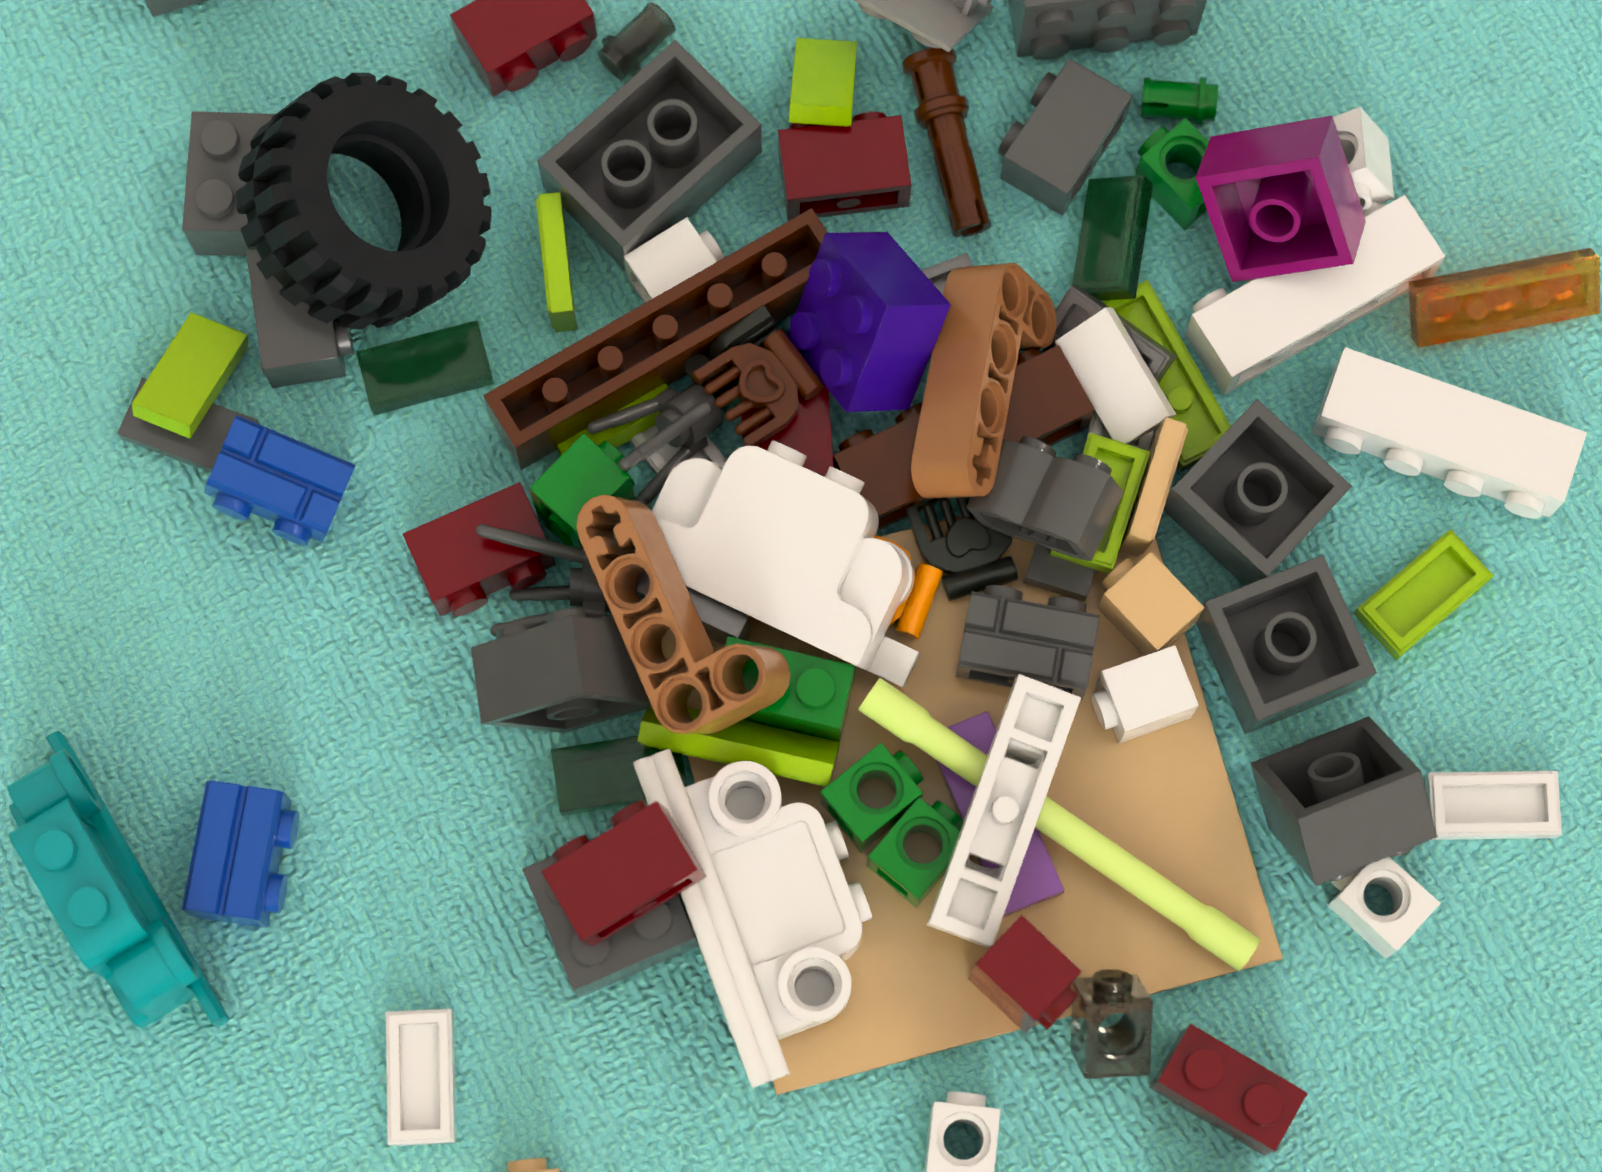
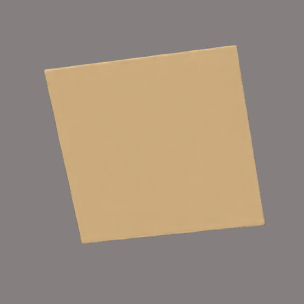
M962 515L957 516L956 520L962 518ZM941 520L939 524L945 537L948 528L945 520ZM928 524L923 525L928 540L932 541L933 538ZM912 528L880 536L895 541L910 553L915 573L920 563L927 564L920 555ZM1012 537L1011 546L1001 558L1012 557L1017 570L1018 580L1001 586L1015 588L1023 593L1022 601L1048 605L1050 597L1070 598L1024 583L1036 543ZM1156 537L1147 550L1138 557L1119 551L1113 569L1128 557L1137 564L1149 552H1152L1163 563ZM1095 570L1088 596L1084 602L1087 605V613L1099 615L1088 686L1083 699L1079 702L1046 796L1203 904L1215 907L1259 937L1260 943L1241 970L1283 959L1185 633L1171 646L1175 645L1199 704L1190 719L1118 743L1113 727L1104 730L1097 718L1091 694L1098 691L1096 683L1101 672L1143 657V655L1098 609L1103 594L1107 591L1101 583L1108 574ZM942 577L920 638L918 640L897 633L895 631L897 623L887 629L884 635L920 652L917 663L905 687L903 688L855 666L854 686L840 740L837 761L830 783L878 744L882 743L891 755L901 750L917 767L924 779L917 786L923 792L922 799L927 804L932 806L936 800L941 801L959 816L936 759L914 744L902 741L858 710L878 679L882 678L924 707L934 719L946 727L988 711L997 730L1012 687L955 677L970 595L949 601L943 587ZM747 615L749 625L747 641L853 665ZM671 629L665 633L661 644L662 653L666 660L672 657L676 648L675 635ZM709 639L715 652L725 647ZM695 688L688 697L687 707L702 710V697ZM687 755L694 783L715 776L722 768L728 765ZM774 775L781 790V807L792 803H805L814 807L820 813L825 824L834 821L820 803V791L826 786ZM880 779L867 780L857 790L861 802L875 809L886 807L895 797L892 787ZM893 827L862 852L858 850L840 828L849 857L840 860L839 863L848 885L859 881L867 899L872 919L862 922L860 945L855 954L844 961L849 969L852 981L851 994L844 1009L828 1022L778 1040L790 1074L773 1081L776 1095L1021 1030L968 980L976 962L990 948L926 925L943 877L916 908L867 867L868 856ZM1041 831L1039 832L1064 888V892L1002 918L994 941L995 943L1023 915L1082 971L1071 985L1080 995L1059 1019L1238 972L1193 941L1182 928ZM914 833L907 837L903 843L906 855L917 863L932 862L940 855V846L937 840L928 833ZM969 855L971 861L980 865L977 857Z

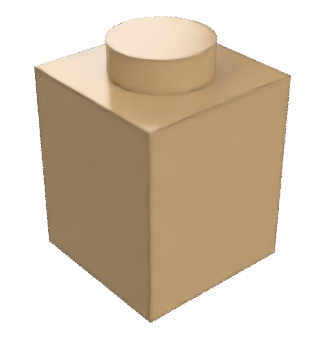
M1149 552L1137 564L1128 557L1113 569L1101 583L1107 591L1103 594L1098 609L1143 656L1170 647L1198 621L1205 608L1152 552Z

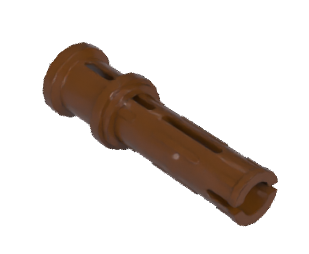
M928 48L906 57L902 61V68L904 74L911 76L918 103V107L914 110L915 120L920 124L921 128L927 129L931 142L934 161L949 213L952 235L954 237L961 235L968 237L982 233L991 227L964 119L968 116L969 103L965 96H960L952 65L957 61L955 49L947 52L942 48Z

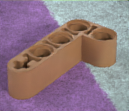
M1016 263L958 267L952 269L948 274L943 296L951 306L932 351L911 461L913 484L919 495L926 499L978 497L990 493L994 486L1019 350L1046 348L1054 340L1057 320L1053 301Z
M607 495L591 498L583 505L578 514L576 526L580 542L656 717L665 728L671 732L682 734L716 733L764 709L784 696L790 682V669L784 656L774 648L733 644L717 652L714 651L656 517L648 506L640 501ZM645 570L649 575L650 587L646 597L640 600L636 592V581ZM671 629L675 635L676 648L672 657L666 660L662 653L661 644L665 633ZM753 659L757 664L759 676L755 687L748 691L743 684L742 673L746 663ZM696 688L701 694L703 704L699 716L693 720L688 713L687 701L690 693Z

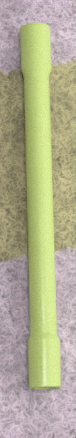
M879 678L858 710L902 741L914 744L976 787L987 755L934 719L917 702L882 678ZM1046 796L1035 826L1036 829L1182 928L1193 941L1235 970L1240 971L1245 966L1260 943L1259 937L1215 907L1203 904Z

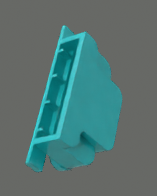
M60 731L48 735L45 738L55 754L49 757L48 762L7 786L10 797L14 802L9 805V809L18 825V828L9 833V837L72 949L88 970L107 981L128 1017L141 1029L149 1026L194 997L198 999L211 1024L218 1028L226 1024L230 1018L67 738Z

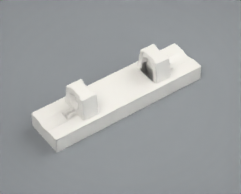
M1021 674L1015 678L926 925L986 948L993 946L1081 697ZM969 855L999 865L1000 868L980 866L971 861Z

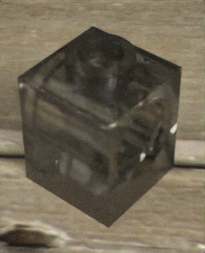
M1106 969L1094 973L1093 977L1076 978L1072 987L1080 995L1072 1003L1070 1051L1084 1078L1150 1075L1153 1001L1138 975H1131L1122 970ZM1114 1013H1124L1116 1024L1110 1027H1099L1100 1023L1107 1016Z

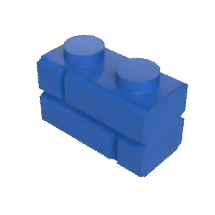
M236 415L207 480L204 493L215 498L212 507L221 513L243 521H248L250 514L253 513L274 522L272 532L279 537L307 546L310 538L323 542L355 465Z
M213 780L206 781L182 904L183 911L196 918L268 928L271 912L281 913L287 891V875L278 873L283 848L293 849L299 827V812L297 810H290L292 800L284 792Z

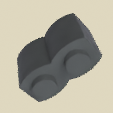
M1022 436L1019 443L1003 439L992 490L988 495L971 497L967 504V509L982 525L1020 540L1038 543L1070 557L1092 561L1124 493L1110 475L1112 469L1104 462L1085 454H1077L1074 460L1055 457L1056 451L1052 447L1035 438Z

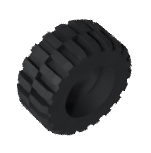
M369 72L351 73L344 79L335 76L320 82L311 90L306 91L275 114L268 123L258 130L250 141L251 151L243 156L238 172L239 179L247 183L236 191L237 211L239 214H246L248 223L240 229L246 246L248 248L255 246L262 259L256 265L266 280L274 276L283 286L279 294L293 306L303 301L310 306L307 313L311 317L325 323H329L339 317V324L344 328L363 329L370 324L377 328L393 325L445 297L447 293L459 287L470 276L471 266L480 261L486 247V239L480 235L490 230L491 206L484 205L483 200L484 197L491 194L487 173H479L476 161L481 156L473 140L466 143L458 131L462 124L450 111L445 114L440 112L435 107L437 99L420 88L411 93L406 90L407 82L385 75L377 82L376 77ZM331 154L346 155L365 163L377 172L388 185L397 202L401 217V236L397 251L381 249L367 243L352 232L341 219L332 202L328 188L327 169Z

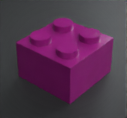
M1332 115L1210 137L1196 175V180L1232 282L1354 264L1366 220Z

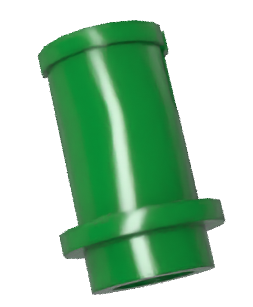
M1200 77L1199 83L1144 78L1141 118H1186L1187 120H1195V126L1202 127L1203 121H1215L1218 84H1206V77Z

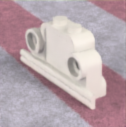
M774 440L771 441L768 450L757 446L738 448L729 456L724 466L706 459L693 458L681 462L670 472L652 512L656 517L687 587L894 684L905 687L917 663L920 652L884 635L897 607L909 597L913 589L915 580L914 568L910 558L901 548L888 541L874 538L878 529L879 518L875 507L860 495L865 484L863 481L833 467H829L825 477L803 467L807 458L806 455Z
M670 749L641 758L633 762L647 804L650 805L658 801L668 809L707 875L703 880L681 892L680 896L751 1087L755 1088L787 1076L790 1072L778 1040L828 1022L844 1009L849 1000L852 987L851 975L844 961L853 956L859 948L862 922L872 919L867 899L859 881L848 885L839 863L840 860L849 857L840 828L836 820L825 824L820 813L808 804L792 803L781 807V790L777 779L769 769L756 762L738 761L722 768L715 776L684 787Z

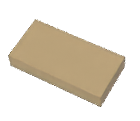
M1165 417L1153 434L1148 449L1150 455L1119 551L1138 557L1154 541L1188 432L1186 423Z

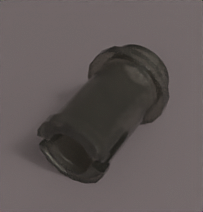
M652 2L647 4L643 8L644 10L615 37L607 35L602 40L603 48L598 52V57L607 70L621 80L628 74L635 76L641 70L640 63L660 43L676 31L675 25L668 14Z

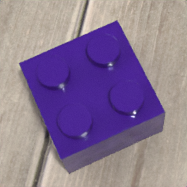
M888 232L825 233L816 259L811 265L809 278L796 313L791 319L787 336L846 412L906 410L911 406L951 304Z

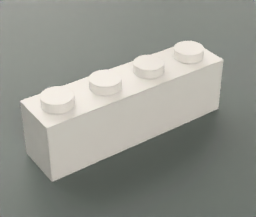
M1405 195L1387 205L1384 202H1372L1369 209L1363 212L1366 223L1354 264L1246 280L1247 284L1227 294L1224 288H1220L1200 299L1192 307L1194 313L1190 318L1185 335L1223 395L1242 386L1435 275L1445 255Z
M1346 347L1334 366L1311 432L1323 437L1324 443L1336 451L1352 455L1363 451L1385 459V466L1395 472L1409 476H1418L1422 472L1444 480V486L1454 493L1467 497H1479L1481 494L1505 502L1504 507L1508 511L1531 519L1541 518L1542 515L1550 518L1564 503L1587 432Z

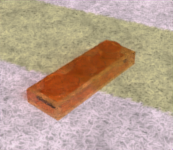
M1585 248L1409 281L1411 338L1417 347L1420 348L1600 314V258L1592 248Z

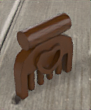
M782 329L775 331L764 340L762 345L765 348L751 343L731 347L693 372V379L699 386L730 365L733 367L705 385L704 391L707 394H713L740 376L739 384L716 398L714 402L716 407L722 408L740 396L742 402L725 413V419L730 422L752 408L761 409L735 427L736 434L743 435L771 417V421L743 438V446H758L785 429L798 412V392L807 401L819 394L825 387Z

